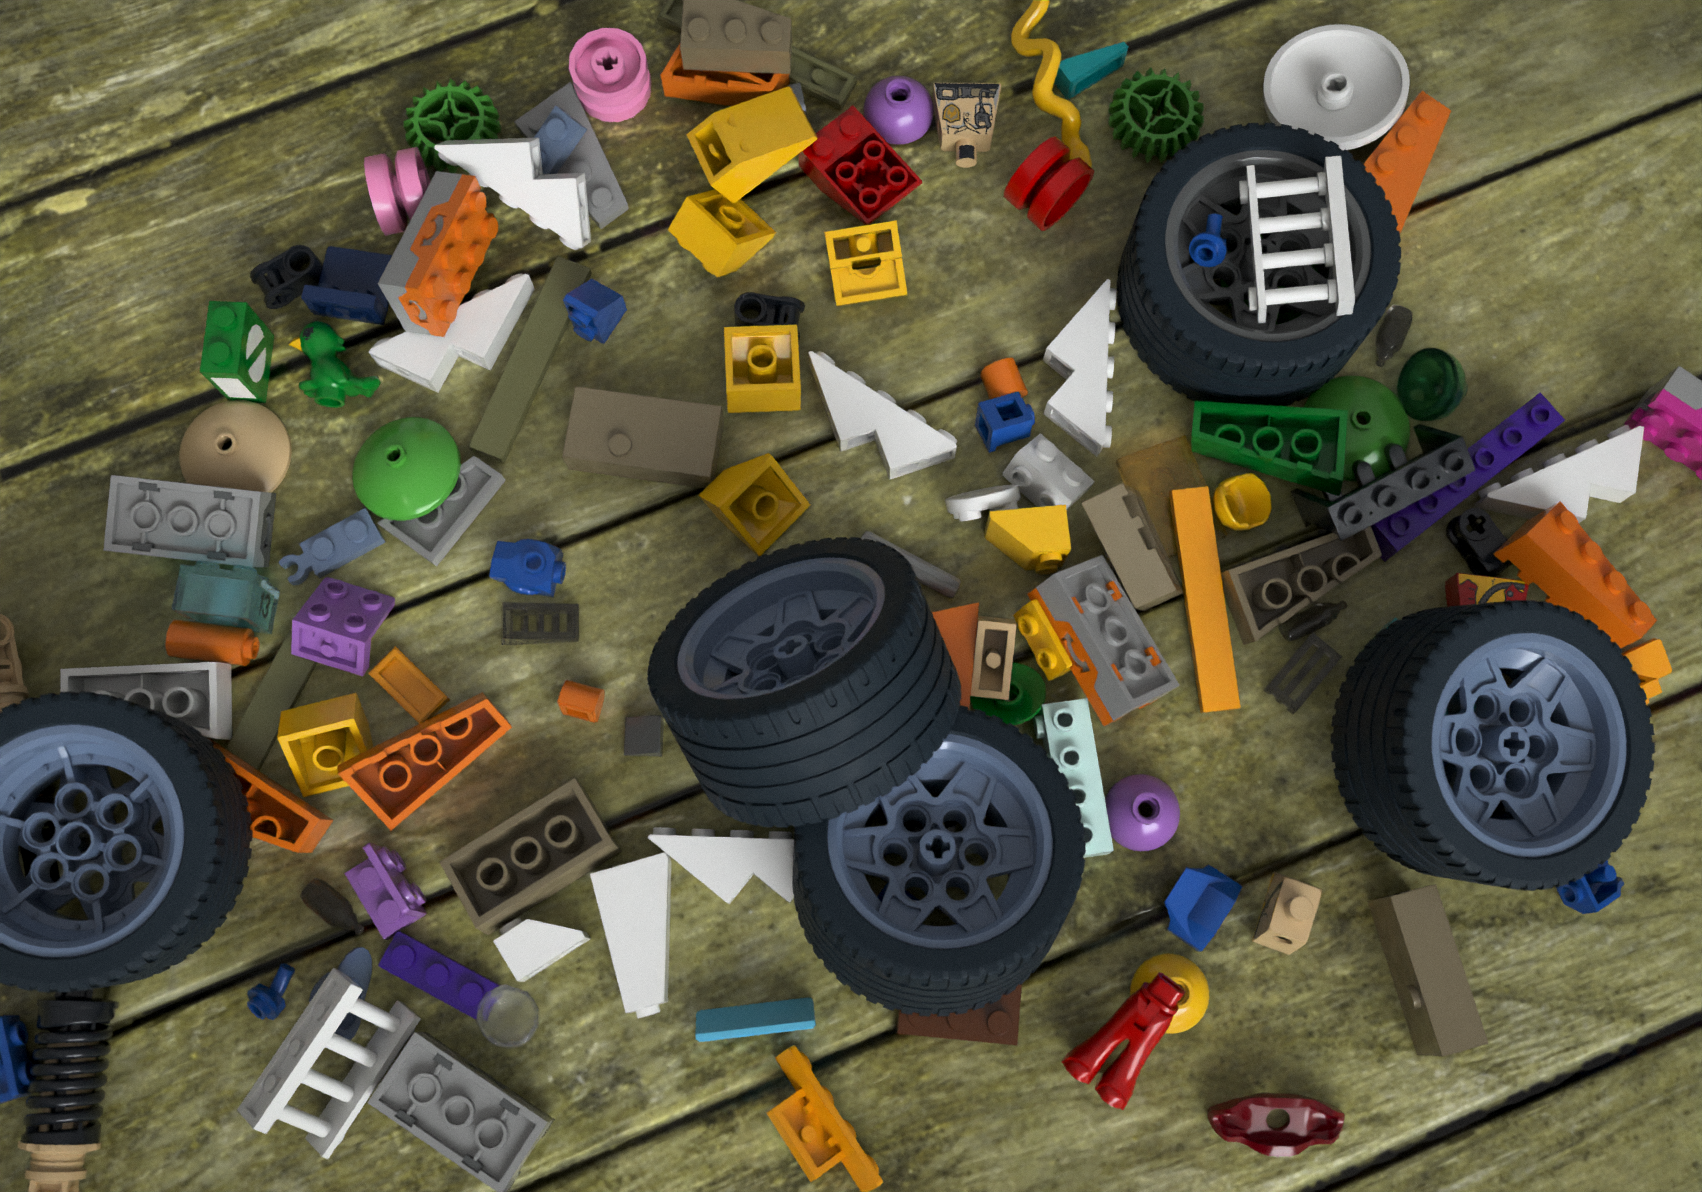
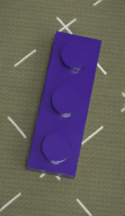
M398 930L378 964L382 969L478 1021L484 1020L502 987L498 983Z

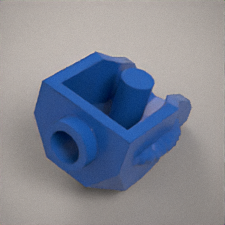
M529 538L521 539L515 543L497 541L489 577L506 584V587H509L515 593L523 595L536 594L554 598L557 583H563L566 574V562H562L564 553L560 548Z
M1607 860L1604 864H1598V868L1590 874L1584 873L1583 878L1574 882L1569 881L1567 885L1556 887L1565 905L1582 914L1598 912L1619 898L1624 882L1621 877L1616 876L1614 867L1610 866Z

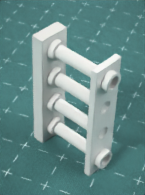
M1341 156L1325 157L1323 172H1318L1317 177L1256 183L1255 166H1247L1246 180L1239 181L1240 204L1248 203L1255 285V287H1248L1249 311L1257 310L1258 323H1266V305L1328 299V303H1335L1336 316L1352 314L1355 304ZM1318 192V196L1325 195L1326 207L1320 208V212L1259 218L1258 198ZM1312 228H1321V231H1328L1329 243L1324 244L1323 248L1262 254L1260 234ZM1324 263L1325 267L1332 266L1333 279L1327 280V284L1265 290L1263 269Z
M333 968L237 1111L253 1129L267 1134L277 1119L309 1132L305 1139L322 1157L329 1159L337 1145L342 1142L345 1133L405 1042L412 1036L421 1018L399 1000L395 1002L388 1013L358 998L363 989L345 973ZM348 1012L379 1026L366 1047L335 1033ZM324 1048H328L356 1061L343 1082L311 1069ZM301 1083L332 1096L319 1118L287 1104Z

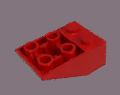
M854 105L816 133L818 139L798 154L799 167L825 195L865 225H870L922 184V180Z

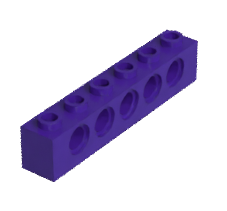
M1541 392L1468 448L1476 469L1475 471L1371 525L1382 554L1380 557L1384 562L1565 421Z

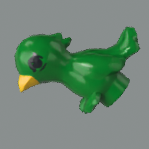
M313 321L305 325L300 335L292 339L289 346L302 351L311 361L310 379L299 382V389L303 390L304 394L309 398H314L315 403L331 408L344 406L345 396L355 397L361 394L371 398L381 384L378 376L358 377L354 375L351 369L336 357L338 351L346 350L342 346L344 340L329 324Z

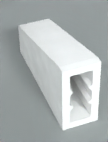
M666 852L590 874L625 1013L636 1012L637 1019L659 1013V1004L668 1002L671 859Z

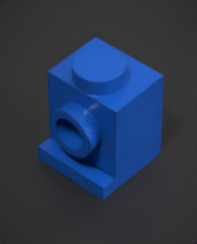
M1019 391L978 403L975 427L989 453L996 451L997 446L1030 437L1032 425L1035 424V415L1030 404H1025Z

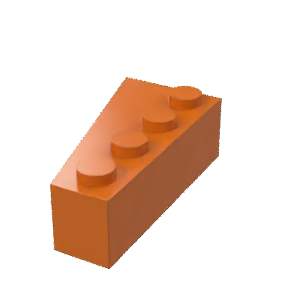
M1424 91L1419 93L1363 164L1366 167L1367 173L1371 172L1377 180L1375 182L1377 186L1380 185L1386 194L1385 199L1390 201L1393 208L1391 213L1396 216L1398 223L1396 230L1400 233L1451 113L1450 109Z
M1561 501L1529 519L1493 553L1503 563L1507 560L1511 561L1519 569L1517 576L1527 585L1534 582L1547 594L1546 602L1568 608L1569 611L1584 616V620L1589 619L1598 626V630L1605 631L1611 637L1610 641L1616 642L1620 648L1641 639L1657 621L1647 604L1639 599L1627 584L1625 577L1614 568L1603 554L1600 546L1592 541L1579 525L1575 515L1568 511Z
M482 692L337 765L338 774L392 831L509 731L512 726Z

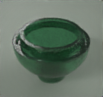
M1425 348L1413 354L1404 364L1397 385L1398 398L1404 407L1405 413L1412 419L1422 422H1433L1448 417L1461 404L1468 389L1466 374L1460 361L1453 354L1438 348Z

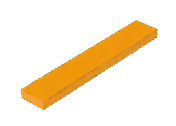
M1205 486L1171 490L1169 497L1200 713L1239 709L1241 706L1209 488Z

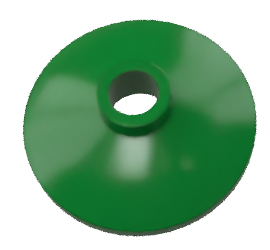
M1012 663L1009 700L1013 701L1006 702L1008 700L970 696L971 705L974 711L975 709L986 712L985 715L990 717L995 715L1003 719V722L1007 725L1009 723L1014 726L1032 719L1042 709V704L1046 700V686L1041 675L1033 668L1020 663Z

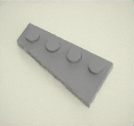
M569 82L514 122L524 138H534L556 105L587 128V131L557 174L585 173L589 216L602 229L626 212L629 207L572 83Z

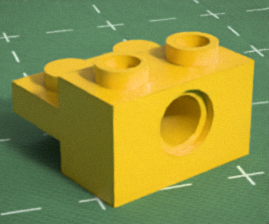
M897 220L825 232L837 307L908 295ZM879 264H880V266H877V267H871V268H865V269H859V270L855 269V270H853L854 268H860V267L873 266V265H879Z

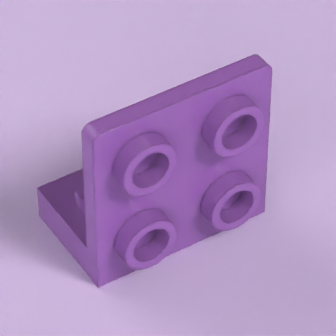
M325 577L292 620L291 654L363 676L369 668L371 638L394 607L395 598L341 580Z
M369 842L363 846L368 859L344 874L383 939L388 940L396 934L397 930L402 931L427 914L422 905L426 902V898L415 882L409 884L403 874V871L407 869L406 865L396 850L390 852L385 846L381 847Z

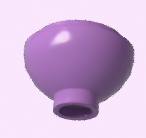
M890 76L880 80L870 89L864 103V118L890 144H908L916 141L927 132L933 120L934 108L928 90L919 81L907 76ZM896 96H902L905 98V100L895 101L893 100V98Z
M1145 774L1127 776L1115 783L1105 797L1111 837L1127 849L1133 851L1157 849L1167 843L1177 830L1180 820V808L1177 797L1165 782L1156 777ZM1141 803H1147L1151 806L1152 814L1150 817L1140 815L1138 806Z

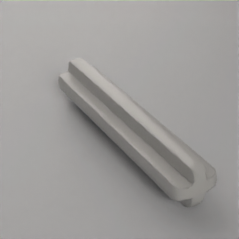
M866 531L862 535V540L865 538L875 542L878 541L900 552L911 564L918 582L948 598H953L961 584L959 578L870 531Z

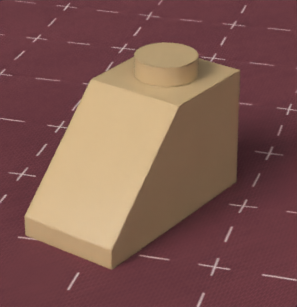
M978 615L971 696L1009 700L1017 627L1015 619Z

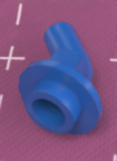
M1208 214L1206 231L1194 236L1190 242V257L1200 266L1215 267L1222 263L1226 257L1227 240L1220 237L1223 218L1220 214Z
M282 963L269 988L259 983L247 991L249 998L247 1006L256 1017L274 1020L286 1007L282 996L295 972V968Z

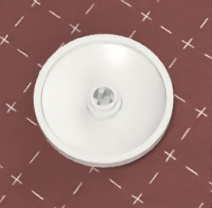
M1344 24L1316 27L1290 39L1272 57L1267 66L1263 83L1265 110L1270 121L1275 123V126L1285 124L1292 126L1293 129H1298L1299 127L1308 130V133L1312 135L1315 133L1324 137V140L1328 142L1331 140L1340 145L1338 148L1343 151L1345 149L1358 148L1383 136L1395 125L1402 115L1409 92V71L1406 61L1397 47L1377 32L1360 26Z

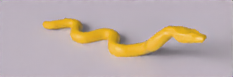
M1033 0L1030 7L1013 27L1011 34L1012 47L1022 56H1043L1032 90L1034 103L1041 111L1062 119L1061 140L1071 150L1069 160L1080 157L1092 168L1089 148L1080 139L1079 132L1082 123L1080 111L1071 101L1055 95L1052 91L1061 62L1062 54L1056 42L1048 38L1029 39L1032 30L1043 18L1050 3V0Z

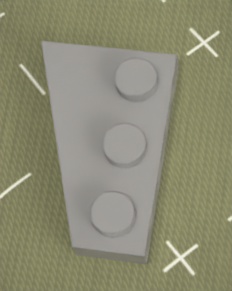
M473 456L461 464L459 477L454 489L436 509L412 520L395 521L382 519L378 524L437 567L506 479L502 474Z

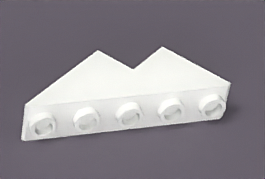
M539 138L448 140L435 145V149L439 152L438 156L443 161L452 166L459 165L469 172V175L476 176L480 186H489L500 194L499 198L505 204L513 208L519 207L530 215L529 219L535 225L543 229L550 228L560 235V241L567 247L578 250L591 242L585 173L543 174Z
M516 274L507 279L505 284L493 290L487 289L475 294L472 300L459 306L457 316L454 322L450 324L444 337L406 331L393 338L386 337L377 341L370 349L369 354L378 366L439 393L458 356L491 371L535 290L528 274Z
M1109 279L1101 285L1046 348L1043 358L1047 365L1066 379L1065 383L1047 402L1043 414L1096 457L1100 454L1103 447L1110 448L1112 427L1106 425V413H1111L1113 405V391H1107V378H1112L1114 371V357L1108 356V344H1113L1115 338V322H1109V312L1115 309L1116 288H1110L1111 281Z
M813 351L808 352L809 366L840 451L875 440L889 480L955 458L957 440L952 434L943 429L936 431L927 425L925 418L916 411L910 409L905 411L897 406L894 398L882 390L875 392L867 387L862 377L852 371H847V373L835 366L833 359L820 351L817 353Z
M1628 424L1607 434L1609 439L1600 444H1598L1596 439L1588 441L1575 449L1577 454L1568 458L1565 457L1564 453L1559 454L1544 462L1545 468L1535 473L1532 468L1523 470L1512 476V483L1501 487L1499 482L1494 483L1478 492L1481 499L1475 503V507L1531 519L1561 501L1567 510L1575 515L1578 523L1586 519L1589 497L1621 503L1636 493L1644 427L1638 426L1630 429Z
M655 827L653 828V835L650 834L647 837L728 904L733 901L753 875L757 876L788 903L794 899L792 886L794 839H792V832L771 831L769 832V838H753L754 831L730 830V837H715V830L692 829L691 836L676 835V828Z

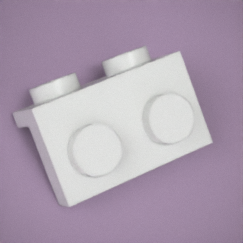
M1041 433L1016 453L1003 472V476L1011 484L1018 485L1019 491L1037 507L1066 505L1067 510L1095 482Z

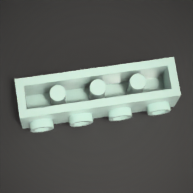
M1088 699L1042 704L1039 715L1033 717L1035 735L1037 739L1043 738L1047 756L1049 759L1053 758L1057 763L1059 772L1064 773L1069 782V789H1073L1076 796L1075 803L1080 807L1082 815L1080 822L1084 824L1085 830L1083 841L1086 842V853L1083 858L1110 854L1114 849Z

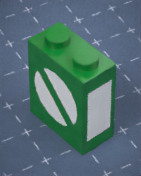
M209 301L200 373L228 401L245 400L266 404L274 334L247 302Z

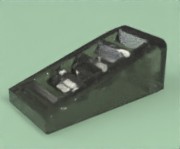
M503 602L501 645L579 641V604ZM559 614H567V632H560ZM536 615V631H529V616ZM544 615H551V632H544ZM513 616H520V631H513Z

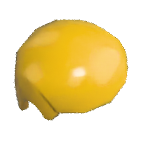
M1246 473L1224 479L1214 491V511L1222 525L1234 531H1245L1263 525L1268 520L1272 510L1271 495L1266 484L1255 474Z

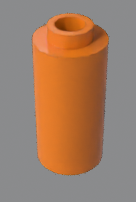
M175 619L169 625L166 635V652L170 657L247 666L251 659L257 657L259 651V639L254 636V632L250 628Z

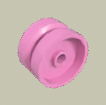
M600 28L588 32L576 42L569 55V72L583 109L590 116L604 122H621L638 114L645 107L651 96V77L647 58L641 43L632 34L618 28Z
M417 147L398 150L395 155V168L391 159L385 153L364 158L369 195L377 221L385 236L401 233L406 230L407 215L411 221L431 182Z

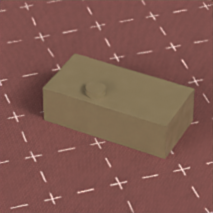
M575 386L562 457L569 470L706 488L715 479L725 421L722 406Z
M574 778L444 858L439 863L475 928L486 935H490L622 851L585 788Z
M1436 884L1368 901L1417 1055L1443 1057L1489 1044Z

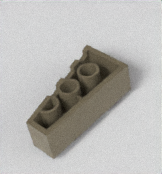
M1371 526L1343 541H1340L1338 535L1330 533L1221 573L1224 595L1243 645L1257 641L1266 635L1267 632L1294 616L1295 613L1382 556Z

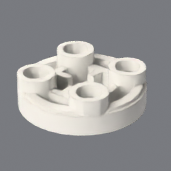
M1011 484L961 493L947 498L945 502L947 512L953 514L954 519L969 521L981 518L982 510L1018 509L1017 501H1019L1021 496L1019 486Z

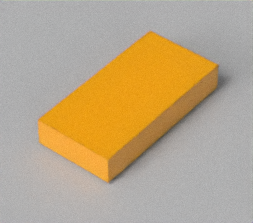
M396 646L368 673L419 724L432 718L450 700Z

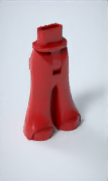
M1159 972L1151 983L1144 982L1141 988L1129 996L1095 1034L1069 1051L1061 1062L1071 1076L1089 1085L1115 1048L1123 1040L1128 1039V1044L1100 1076L1095 1085V1090L1103 1101L1114 1108L1124 1110L1133 1094L1138 1076L1147 1058L1168 1030L1174 1015L1179 1009L1177 1003L1185 994V991L1165 974Z

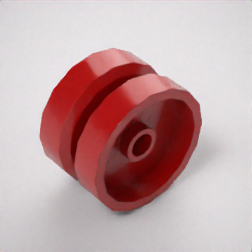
M1056 136L1050 137L1041 143L1023 161L1009 180L1003 196L1018 210L1029 207L1027 218L1041 231H1045L1056 224L1074 206L1087 189L1095 172L1080 157L1069 160L1071 150Z

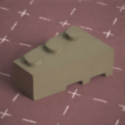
M683 0L680 39L683 69L791 74V19L738 0Z
M1121 483L1082 502L1092 526L1106 550L1107 561L1111 569L1117 572L1123 584L1121 587L1135 609L1144 611L1184 593L1139 491Z

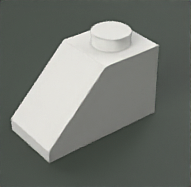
M516 918L499 930L502 935L493 940L515 979L518 982H525L589 941L590 937L584 931L530 919L522 922L520 918Z

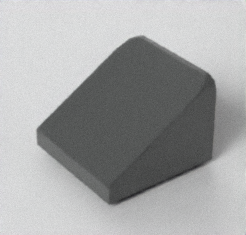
M662 715L626 717L624 756L662 757L664 718Z

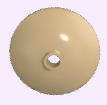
M245 400L222 402L203 411L186 430L179 451L181 471L186 482L191 484L272 493L282 482L289 469L292 455L291 440L282 421L268 408ZM232 441V446L228 450H222L225 442Z

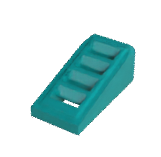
M1121 42L1062 60L1054 84L1066 100L1073 98L1123 67L1128 51L1127 44Z

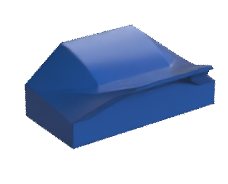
M1206 865L1202 869L1186 867L1164 901L1170 918L1169 926L1166 930L1198 952H1201L1216 934L1233 907L1242 886L1210 865Z

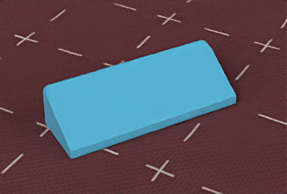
M807 997L700 1010L696 1014V1040L698 1042L813 1029L816 1026L813 999Z

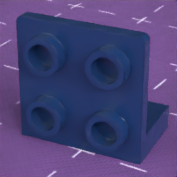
M329 246L326 250L318 286L304 284L301 299L314 315L384 325L389 302L379 287L378 282L392 255Z

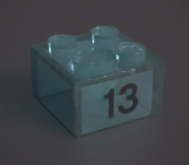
M196 561L195 566L180 565L171 608L173 611L193 622L250 628L253 632L272 634L280 590L269 583V578L258 575L255 568L242 565H234L233 570L219 569L220 565L207 561Z

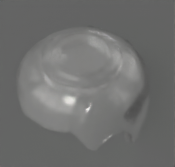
M505 984L486 992L478 1004L476 1021L482 1035L490 1043L498 1047L512 1049L523 1046L532 1039L539 1028L540 1010L533 997L527 991Z

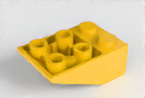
M790 86L714 112L686 134L710 186L732 203H736L818 139Z

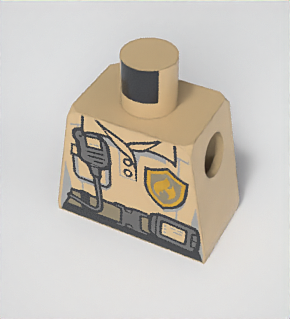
M934 83L932 102L940 149L943 151H956L957 166L963 168L973 167L977 164V152H987L990 150L1001 83Z

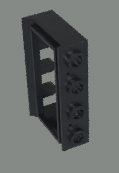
M1418 424L1413 429L1423 453L1407 461L1400 445L1394 443L1387 444L1384 453L1391 470L1376 478L1368 462L1362 460L1355 461L1352 465V471L1359 485L1356 489L1344 495L1341 491L1340 496L1322 491L1325 500L1298 488L1290 491L1305 527L1311 524L1317 525L1338 535L1340 541H1343L1475 471L1476 469L1463 436Z

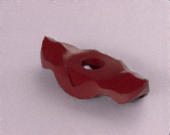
M1262 1092L1216 1104L1207 1110L1208 1120L1212 1128L1223 1140L1245 1144L1258 1153L1273 1157H1291L1300 1154L1312 1145L1334 1143L1342 1132L1345 1114L1339 1108L1321 1100L1295 1093ZM1280 1108L1288 1112V1120L1283 1126L1271 1127L1266 1123V1118L1270 1111Z

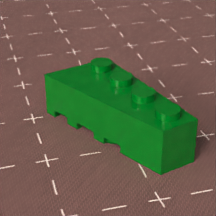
M1195 401L1191 452L1340 496L1344 476L1348 410Z

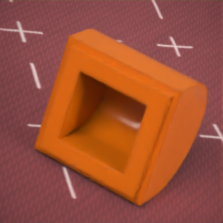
M1005 358L993 362L980 373L989 399L1018 391L1021 397H1025L1028 394L1014 358Z
M566 680L557 702L563 715L595 723L598 722L605 691L604 689Z

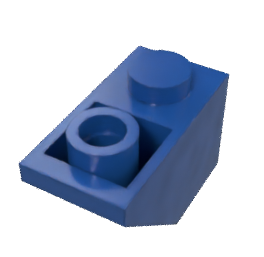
M590 279L567 293L563 299L568 311V317L573 324L574 332L590 342L595 339L605 344L627 310L622 295L594 279Z

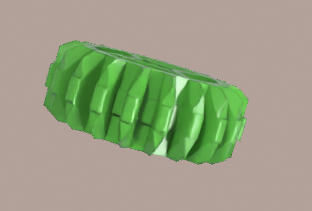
M1151 67L1146 71L1145 76L1137 71L1133 74L1132 80L1125 78L1121 83V87L1115 90L1112 97L1113 101L1108 109L1110 115L1108 124L1110 128H1114L1112 133L1113 140L1122 139L1121 150L1131 147L1133 149V158L1142 153L1145 154L1146 162L1151 161L1152 156H1157L1160 163L1166 160L1167 154L1172 157L1178 150H1183L1185 145L1193 140L1196 141L1200 134L1199 130L1204 123V116H1202L1204 103L1198 102L1200 97L1199 91H1190L1191 80L1181 83L1179 81V72L1173 75V77L1167 76L1166 68L1161 70L1160 75H1155ZM1160 108H1162V110H1161V112H1160V115H1159V116H1155L1153 122L1151 123L1150 121H1151L1152 115H1153V114L1156 115L1157 112H1158V110H1159ZM1133 119L1140 123L1142 129L1133 121Z
M450 78L448 86L443 87L441 83L436 81L435 90L430 91L423 87V98L413 96L412 102L415 107L406 108L408 119L403 122L406 131L405 139L408 145L418 148L427 168L433 165L436 171L442 172L447 167L450 173H456L457 168L460 166H452L443 161L438 156L439 152L435 149L437 144L429 141L427 137H434L435 140L440 141L499 139L497 134L501 133V125L498 121L499 113L497 108H494L492 99L488 95H484L478 85L471 89L470 84L464 80L457 87L456 82ZM459 108L470 110L478 116L462 113L459 111Z

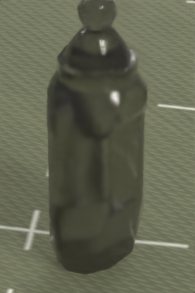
M1394 304L1384 315L1376 335L1375 345L1378 356L1376 365L1378 367H1383L1385 361L1392 358L1404 344L1412 324V311L1406 307Z
M1340 601L1338 604L1330 602L1316 604L1279 624L1278 628L1286 640L1300 639L1330 625L1337 618L1340 611L1347 608V603Z
M314 878L300 894L303 903L328 925L341 927L343 930H354L356 934L363 932L364 927L358 925L357 915L353 912L351 903L327 882Z

